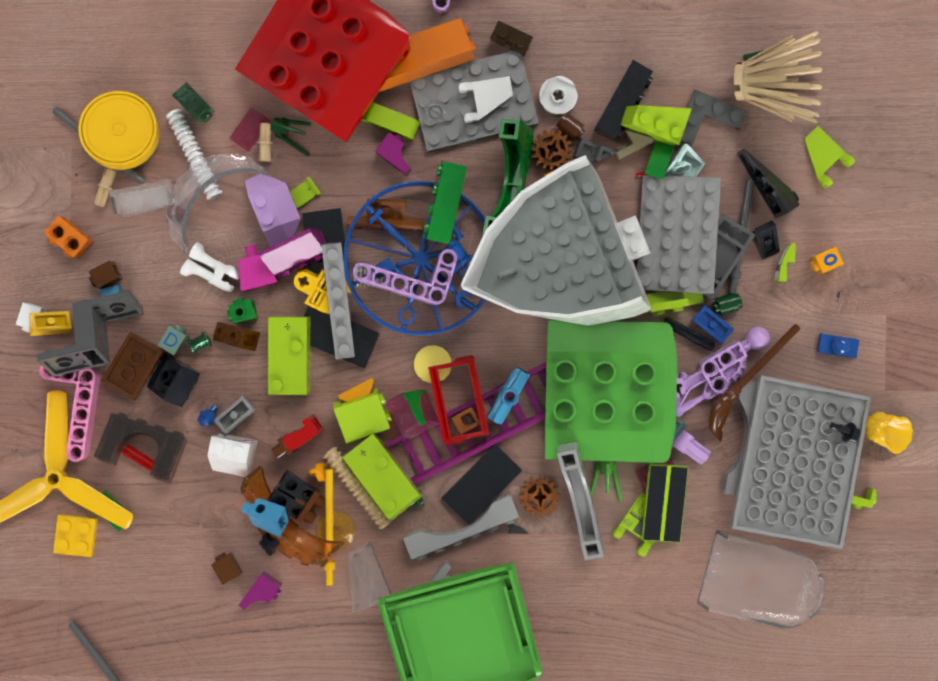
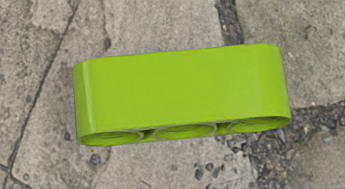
M372 102L362 118V121L393 134L396 133L400 137L411 141L414 140L420 125L418 120Z

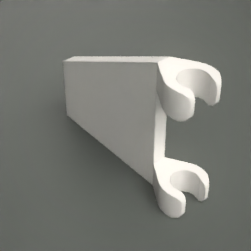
M510 76L476 82H464L459 85L460 93L473 91L477 113L465 114V123L479 121L513 96Z

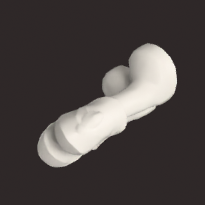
M196 242L190 251L189 257L215 269L214 273L187 259L180 270V274L183 276L198 275L208 280V283L232 293L234 286L222 280L224 274H227L229 277L239 280V270L210 257L205 253L203 245Z

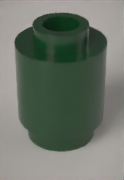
M730 293L715 298L712 306L716 314L718 313L720 316L739 311L743 304L738 293Z

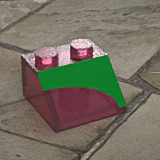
M424 389L403 392L386 401L401 434L406 440L439 424L438 415Z

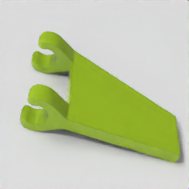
M819 126L804 139L816 178L825 189L830 187L833 181L824 173L838 159L847 168L855 163V159L837 145Z

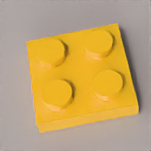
M65 514L57 515L53 553L93 557L98 518Z

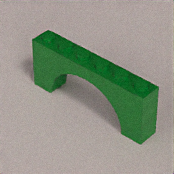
M503 118L501 120L499 139L503 144L505 152L504 184L495 211L485 218L483 235L492 222L526 186L534 130L521 120Z

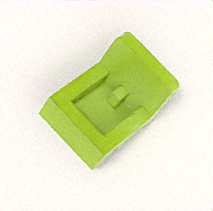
M867 487L864 498L853 495L851 507L861 509L862 506L873 508V504L877 501L876 489Z

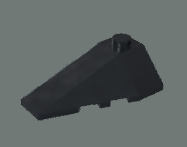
M742 149L737 153L751 179L755 181L754 184L775 219L786 215L800 205L798 195L791 191L785 183L746 149Z

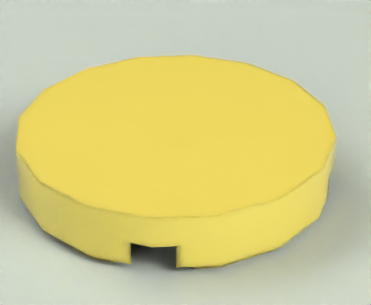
M436 345L426 346L416 354L414 360L415 372L423 381L431 383L428 367L451 363V357L442 347ZM451 368L438 370L440 381L449 375Z

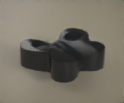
M265 533L259 544L271 556L276 552L275 548L280 545V542L276 538L271 537L269 533Z

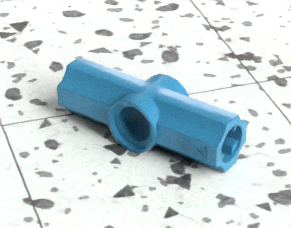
M516 366L513 368L505 384L500 387L498 396L487 414L489 419L502 425L512 406L518 402L519 394L530 376L528 372ZM512 392V396L510 398H504L506 393Z

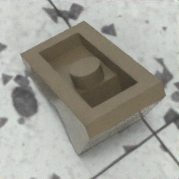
M626 130L624 135L630 146L626 143L617 148L618 152L614 157L619 162L651 145L654 141L651 137Z

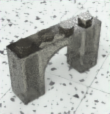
M118 412V415L111 413L94 457L99 461L116 466L122 449L128 440L139 435L149 436L156 440L158 445L157 457L149 475L153 479L171 484L187 444V439L183 437L184 434L174 430L172 433L165 431V427L157 424L154 427L147 425V421L139 418L136 421L129 419L130 416Z

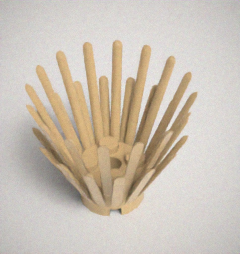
M814 31L797 40L795 38L791 39L793 37L791 35L748 60L737 62L738 65H735L734 85L740 91H734L736 100L747 101L792 122L791 119H795V116L812 123H817L813 119V116L819 117L817 112L773 99L809 106L812 104L821 105L819 100L798 97V94L795 92L766 88L822 89L820 84L793 83L798 82V77H786L822 72L823 69L821 67L811 68V65L797 66L799 61L821 56V51L811 53L812 48L802 50L820 42L821 39L813 40L819 32Z

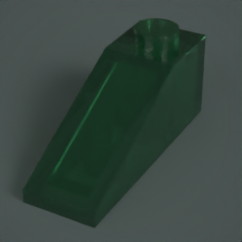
M187 82L172 94L200 124L212 118V113L215 111Z

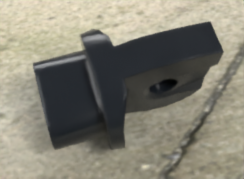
M850 422L845 425L830 423L829 428L841 433L840 436L844 442H857L860 429L856 428L854 423Z

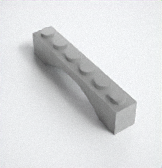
M749 381L735 399L743 415L744 439L736 460L723 474L721 492L724 494L736 496L757 387L756 381Z
M576 441L558 445L557 456L572 500L585 560L604 557V543L578 443Z
M509 493L494 499L481 517L462 529L450 532H435L421 528L404 535L403 540L411 560L416 558L418 561L426 558L427 553L432 551L439 553L445 550L447 545L452 544V546L463 543L465 538L470 537V539L479 537L481 535L480 532L485 530L488 532L494 531L499 528L498 525L512 524L516 522V518L519 515Z

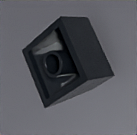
M164 353L147 387L164 401L183 407L189 398L193 386L197 383L200 373L191 366Z

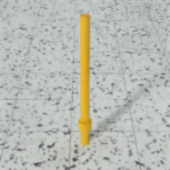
M325 469L326 561H324V570H326V585L331 586L333 585V570H335V561H333V469Z

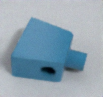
M257 498L254 504L246 501L242 506L241 512L249 515L250 521L254 526L281 537L289 522L285 507Z

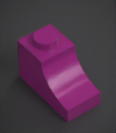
M388 133L375 152L405 176H408L411 168L403 159L404 139L396 133L394 135Z
M263 571L238 606L245 610L250 604L257 601L269 603L271 599L276 600L282 592L279 589L282 583Z

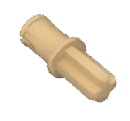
M260 123V141L257 142L259 144V161L271 162V144L273 142H271V124Z
M104 168L100 184H97L99 189L94 201L96 206H105L109 192L113 190L111 187L117 172Z

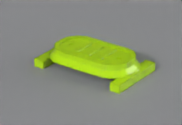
M310 176L306 178L308 181L301 183L290 191L296 208L301 207L314 198L316 193L318 196L321 194Z

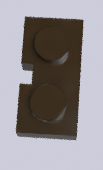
M499 20L490 37L491 41L501 46H505V44L510 45V50L525 56L533 39V36Z

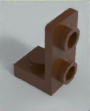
M217 322L213 340L238 348L256 351L260 332Z

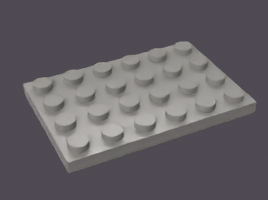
M515 51L463 63L410 81L427 152L499 135L502 118L521 120L529 127L539 124L522 56ZM510 76L513 96L479 121L465 123V114L477 113L473 91L460 93V83ZM433 105L440 106L444 118L432 119L428 114L429 109L427 107L430 108ZM433 107V108H432V110H434L435 112L441 114V111H440L439 108H437V107ZM430 111L432 117H439L438 114L434 113L433 111Z
M643 175L640 227L651 253L638 258L637 273L645 291L714 294L721 178L664 176V179H660L651 175Z

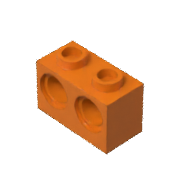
M59 215L44 232L49 237L47 240L56 247L59 245L64 249L62 253L70 259L73 257L80 259L94 242L69 220ZM60 228H62L64 233L62 237L59 238L57 232ZM75 240H77L79 246L77 249L74 250L72 248V243Z

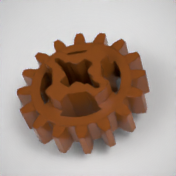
M551 129L550 133L544 130L543 136L538 134L536 136L538 141L533 140L532 142L536 147L531 148V152H535L532 159H538L536 165L543 164V170L549 167V170L552 171L554 167L558 169L560 164H566L565 159H571L568 153L573 151L572 148H568L572 142H566L568 135L566 134L562 137L561 130L556 134L554 129ZM547 138H553L552 141H549V142H545V141H544V140L547 139ZM559 141L563 144L564 150L560 148ZM555 143V146H554L555 149H554V151H556V152H553V153L550 155V157H548V155H549V149H548V148H551V146H553V144ZM539 149L540 151H543L545 156L544 159L541 157ZM554 158L560 159L557 162H550Z
M540 475L537 476L536 480L531 476V482L524 481L526 487H520L523 494H520L519 498L524 499L520 504L521 506L526 505L525 512L531 510L532 516L538 513L539 517H542L544 512L549 516L550 509L555 512L554 504H560L556 500V498L561 497L559 493H556L559 487H553L555 481L548 482V476H545L544 480L541 479ZM536 484V488L532 492H528ZM543 484L547 485L552 492L546 491L543 488ZM539 488L542 494L545 495V497H541L540 503L537 497H535V495H538ZM528 500L534 501L536 503V508L531 506ZM548 500H551L550 504L544 507V504Z

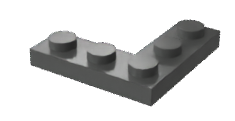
M694 89L686 107L690 108L691 112L681 142L677 146L682 147L684 144H688L692 147L704 116L739 130L747 111Z

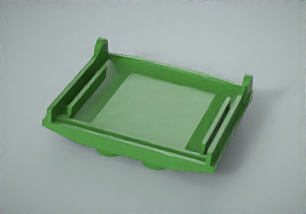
M548 320L545 459H558V445L577 441L582 460L664 463L668 461L676 429L677 353L673 328L670 324L663 322L610 321L587 326L565 321Z
M514 562L476 569L410 587L377 599L400 681H534L542 676L543 669Z

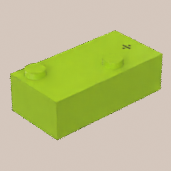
M268 317V395H308L311 393V317Z
M375 434L370 435L343 457L389 520L395 519L423 496L380 438Z

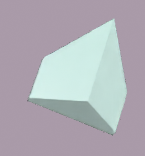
M684 144L669 164L665 176L697 177L705 162L688 144Z

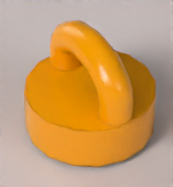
M325 462L317 463L314 469H310V476L316 477L318 482H325V469H328Z

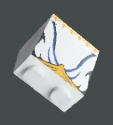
M224 433L211 436L207 456L212 470L250 478L258 440L230 434L225 435Z

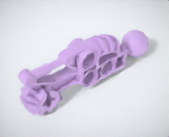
M753 327L748 331L746 339L742 342L735 340L702 359L698 364V370L688 376L685 372H681L679 375L677 373V384L679 385L677 386L678 392H676V416H682L685 411L691 409L704 399L709 400L720 393H724L731 386V383H736L739 376H743L744 369H747L745 361L748 355L746 352L751 349L756 351L765 349L770 343L769 332L763 327ZM727 353L729 359L727 362L723 363L721 361L722 354ZM710 362L712 370L706 373L704 366ZM720 379L722 385L720 388L715 389L714 382ZM704 382L701 395L683 404L690 390Z

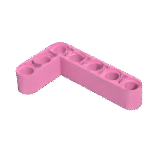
M41 365L39 373L42 378L76 384L67 457L73 462L84 460L90 453L101 374L98 369L93 367L73 372L72 378H69L67 374L53 377ZM88 371H90L93 376L91 381H88L86 378V373ZM85 390H87L90 394L88 400L84 399L83 393ZM82 409H84L87 412V417L85 419H83L80 414ZM80 428L84 431L83 438H80L78 435ZM77 447L81 450L80 457L75 454Z

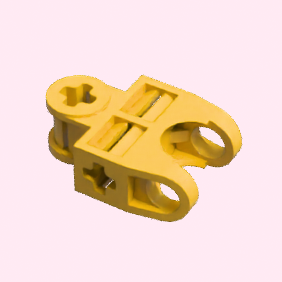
M324 267L319 275L308 269L298 271L294 278V285L298 290L308 294L305 304L330 314L326 283L323 286L326 280ZM304 276L307 277L308 281L305 282V284L301 283V278H303ZM346 282L347 292L351 293L350 290H349L348 284H347V282ZM319 291H320L321 293H320L318 299H317L316 302H315V299H316V297H317V295H318V293H319Z

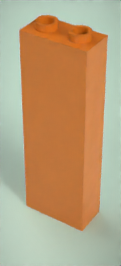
M461 18L410 35L411 50L408 57L395 66L379 92L474 60L473 52L476 51L473 40L469 41L468 36L470 32L467 24L463 25Z

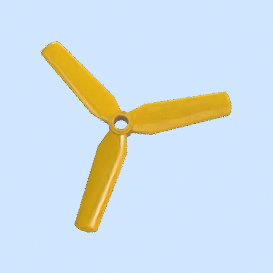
M53 390L47 393L43 456L47 469L45 477L31 480L0 500V523L42 501L53 489L58 488L69 500L127 529L133 521V514L80 479L68 477L65 472L69 460L67 457L69 438L67 393L65 391ZM55 474L59 477L58 483L54 482Z

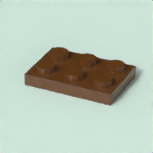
M130 331L101 381L132 400H136L165 350Z

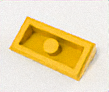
M69 311L29 313L30 336L68 334L72 330Z

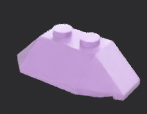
M259 174L245 180L248 197L270 246L272 247L293 237L301 218L287 184L265 174Z

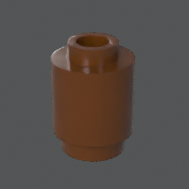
M564 113L556 124L559 130L564 135L567 134V137L571 140L575 138L579 140L585 132L583 129L584 124L570 114L568 116Z

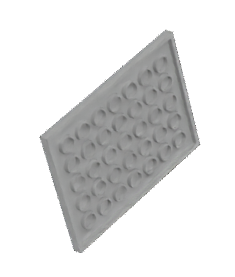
M759 375L730 528L843 549L872 397ZM833 422L838 425L854 423L856 428L860 429L857 442H844L841 439V433L829 428L830 423Z

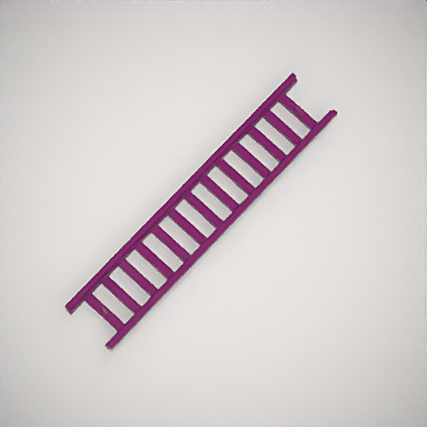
M547 362L527 371L530 374L529 378L538 374L545 389ZM527 380L523 388L536 415L526 419L517 402L512 408L520 423L509 427L506 420H504L502 425L499 424L502 432L492 436L491 432L489 435H484L486 440L475 445L472 438L466 439L465 442L469 449L458 453L455 445H446L451 458L441 462L426 430L436 426L441 435L438 417L385 443L387 449H390L400 443L403 444L417 472V475L410 478L415 485L545 419L546 410H543L532 386ZM505 383L483 393V401L487 400L490 407H492L495 402L494 396L498 394L500 387ZM512 392L506 393L507 398L512 396ZM475 398L448 411V419L470 407L473 410L477 409ZM418 434L435 465L427 470H424L409 441L410 438Z

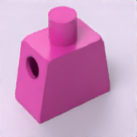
M256 245L244 247L247 258L238 260L241 291L246 292L280 283L278 277L273 275L259 257Z

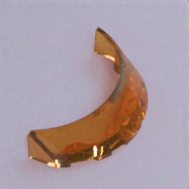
M261 466L247 475L240 487L241 495H245L246 501L252 504L255 503L257 498L267 501L271 494ZM289 516V522L281 537L258 527L262 535L269 533L271 537L279 540L280 545L276 547L277 550L290 559L292 557L299 559L300 564L306 566L309 564L319 565L320 567L327 565L345 544L343 541H329L314 536L300 527Z

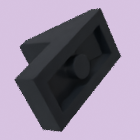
M773 221L755 228V231L752 232L756 234L753 241L762 259L780 252L776 224Z

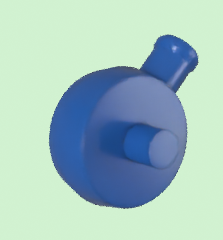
M213 405L211 409L200 411L197 419L199 424L202 426L212 425L218 407Z

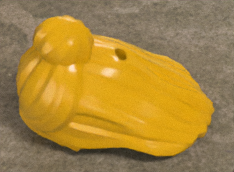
M875 412L868 416L865 429L866 437L874 443L886 447L894 454L901 453L906 449L913 435L912 424L907 417H898L884 412Z

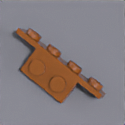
M377 199L370 205L375 210V213L381 208L384 212L380 217L385 222H389L396 230L409 229L411 231H419L424 229L425 218H406V200ZM367 211V216L359 217L354 229L371 227V229L378 230L383 228V225L378 219L370 225V218L373 215ZM348 215V227H350L355 216Z

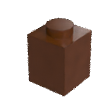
M107 261L88 271L91 284L98 289L106 288L123 279L113 261Z
M225 552L215 557L216 561L211 564L222 585L238 577L243 572L232 552L227 555Z

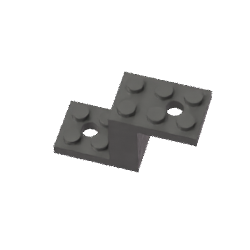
M121 290L114 294L100 295L97 298L84 299L72 303L76 345H67L56 350H46L44 353L37 354V361L53 377L109 364L110 356L106 323L143 314V307L130 290Z

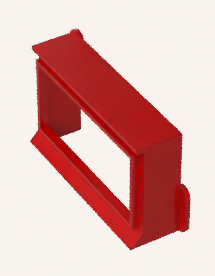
M473 355L459 357L451 363L428 367L443 444L445 443L450 446L464 443L468 438L489 435L490 431L475 357ZM468 364L482 431L451 437L438 370Z

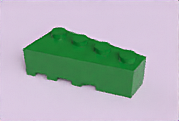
M441 160L440 164H438L436 176H438L437 182L433 185L432 189L434 197L432 203H429L427 212L430 215L429 221L425 222L423 229L426 239L450 244L467 171L466 166Z

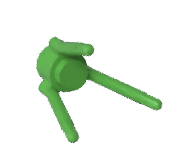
M599 461V463H595V472L590 488L591 497L593 496L599 470H601V474H605L607 494L610 492V474L613 472L618 501L622 502L616 470L617 464H614V461Z

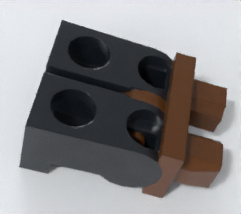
M289 469L285 471L278 482V486H275L267 499L269 502L285 507L287 515L300 523L305 521L312 524L317 516L316 513L310 510L313 504L320 509L325 505V497L320 494L319 489L302 480Z

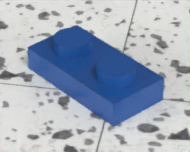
M705 305L692 318L695 324L720 344H723L734 330Z

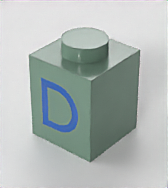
M178 324L176 326L169 325L158 346L172 355H179L190 335L186 333L187 330Z

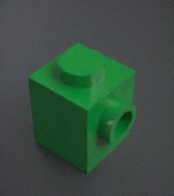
M244 298L233 300V304L228 305L227 315L229 320L233 321V324H240L259 318L253 299L244 301Z

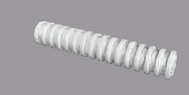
M175 109L170 111L166 118L169 119L172 130H175L174 134L177 135L180 146H183L182 151L186 152L184 155L188 157L187 161L191 162L190 167L194 168L195 177L199 178L198 183L202 184L203 193L207 194L206 199L212 200L222 194V190H219L220 186L216 184L217 180L214 179V174H211L212 170L208 168L209 164L206 163V158H203L204 154L200 152L201 148L198 147L195 136H192L193 132L190 131L187 120H184L185 116L182 115V110Z

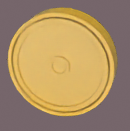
M112 91L99 95L86 106L79 120L78 133L82 146L93 160L109 169L126 170L141 165L154 153L160 138V127L153 110L141 97L130 92Z

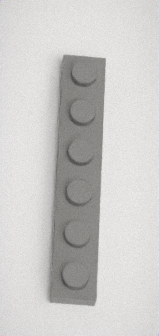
M342 243L322 244L335 359L355 357Z

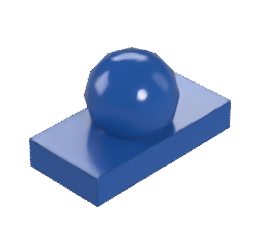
M820 334L817 352L857 358L859 339Z

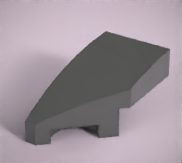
M581 138L573 157L580 158L586 155L590 163H594L615 154L616 151Z

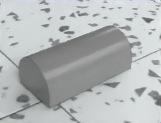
M243 395L214 421L223 433L228 435L254 413L256 407Z

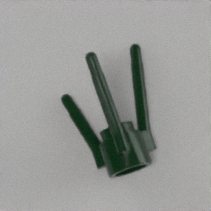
M275 117L270 128L271 132L276 133L275 137L282 139L304 155L309 156L310 154L283 134L287 135L288 131L306 135L305 131L291 127L290 124L311 126V123Z

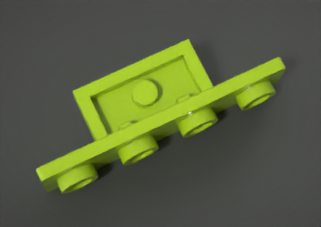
M663 291L648 293L646 295L652 310L645 313L653 312L654 316L665 314V310L672 309L673 312L684 311V306L703 303V294Z

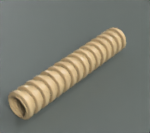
M333 447L324 454L323 459L326 458L328 460L326 461L327 464L330 463V467L335 469L334 472L339 474L338 478H342V483H346L345 486L350 488L349 491L353 492L352 495L356 496V500L361 502L360 505L365 507L364 510H367V514L372 516L371 519L376 521L375 524L379 525L378 528L384 529L392 520L386 517L345 462L344 456H341V452L337 451V447Z

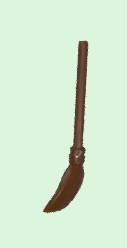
M794 324L736 384H731L724 395L717 398L709 415V430L720 442L722 441L724 424L730 412L732 401L742 392L741 389L800 330L797 324Z

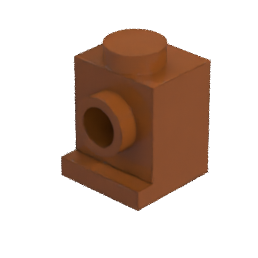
M472 407L451 418L459 435L480 425L478 410H473ZM465 417L470 418L469 424L464 423L463 419Z

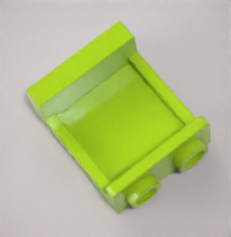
M377 388L373 389L374 393L345 403H341V400L333 402V409L346 443L390 429L389 422L392 421L389 410L385 411L383 406L386 404L383 393L379 394Z

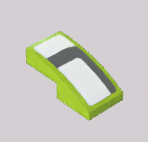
M796 243L786 245L776 266L774 282H787V264L795 263Z

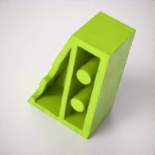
M644 105L627 106L620 125L644 136L651 137L653 140L671 146L679 145L691 109Z

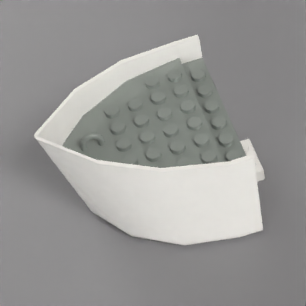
M586 155L564 164L533 183L513 199L486 229L463 278L461 287L472 294L516 313L587 326L635 317L652 310L633 260L651 252L636 216L617 222L601 179Z

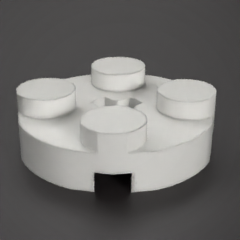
M555 76L546 80L539 92L540 105L546 112L556 116H562L564 113L567 114L571 111L578 98L574 83L564 76ZM561 91V96L564 98L558 101L555 100L553 93Z

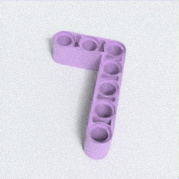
M446 249L438 255L430 284L366 263L355 265L352 270V277L356 281L431 305H438L444 302L456 266L457 254L451 249ZM444 254L451 256L452 262L450 264H446L443 261ZM359 267L366 270V276L363 278L356 275V269ZM439 272H443L446 275L444 283L439 282L437 279ZM377 273L385 276L384 283L379 284L375 281ZM396 279L403 281V289L399 290L394 287ZM414 285L421 286V295L413 293ZM433 291L440 293L441 298L439 301L432 299L431 294Z

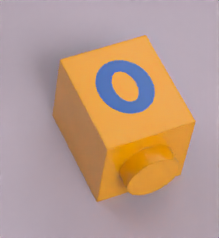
M837 247L829 248L810 257V266L817 275L826 273L844 264Z

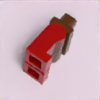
M314 414L302 421L305 426L300 430H295L277 440L279 444L271 449L277 458L285 453L288 456L298 450V447L324 431V428Z

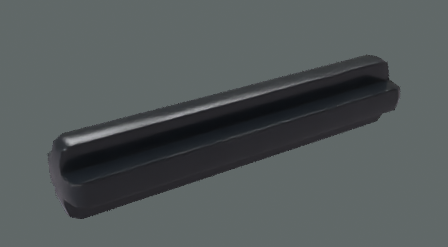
M670 317L664 319L663 323L670 324L673 332L708 351L714 349L716 344L714 341Z

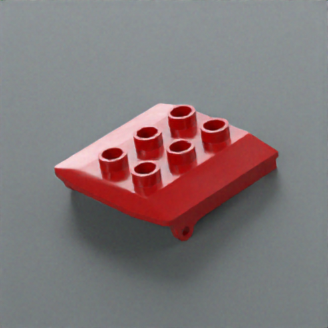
M277 0L235 70L347 143L392 70L400 61H404L408 57L411 50V36L387 11L369 0Z

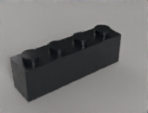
M634 60L631 62L594 128L595 132L611 141H614L616 137L620 139L625 130L620 124L626 107L634 106L635 104L639 105L644 96L641 94L644 87L648 89L653 80L650 77L653 72L651 69Z

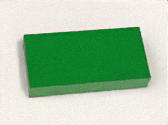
M656 141L645 174L664 179L674 146Z

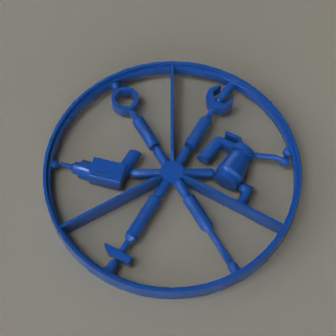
M409 181L380 191L358 211L345 238L343 248L345 277L355 301L375 322L401 334L427 336L446 332L470 319L486 301V299L481 298L475 306L463 297L466 295L471 298L470 293L466 291L458 293L450 282L448 291H452L456 295L454 299L456 306L461 309L468 307L472 311L460 321L443 328L437 306L432 305L439 330L418 332L407 330V325H405L412 323L416 318V313L411 308V304L415 299L407 297V307L399 311L398 319L403 323L400 329L374 315L363 304L354 289L361 282L357 281L356 283L350 279L347 262L349 242L410 257V259L397 262L396 266L388 257L375 265V267L406 276L399 268L415 263L413 279L419 280L422 268L426 283H429L425 267L432 274L434 271V267L428 260L438 257L446 249H451L457 254V262L459 264L455 267L453 274L464 264V269L458 275L461 276L467 270L468 263L474 257V254H467L459 240L464 235L455 224L470 208L478 216L483 226L485 224V216L462 193L460 200L469 207L454 223L453 233L456 235L455 239L444 250L431 253L428 252L438 243L437 241L426 251L427 241L429 240L426 239V234H422L423 241L418 252L408 244L409 242L389 222H385L380 217L384 212L381 208L375 213V210L370 206L375 200L391 191L413 186L433 188V185L436 184L435 182ZM367 210L373 215L370 218V225L378 219L382 223L383 228L403 247L406 246V249L411 254L350 239L352 230L361 214ZM439 272L437 279L439 282L444 283L446 278ZM381 273L375 275V279L377 278L378 280L384 277ZM418 285L413 286V293L415 295L417 292ZM408 309L413 315L411 321L405 322L401 318L402 311Z

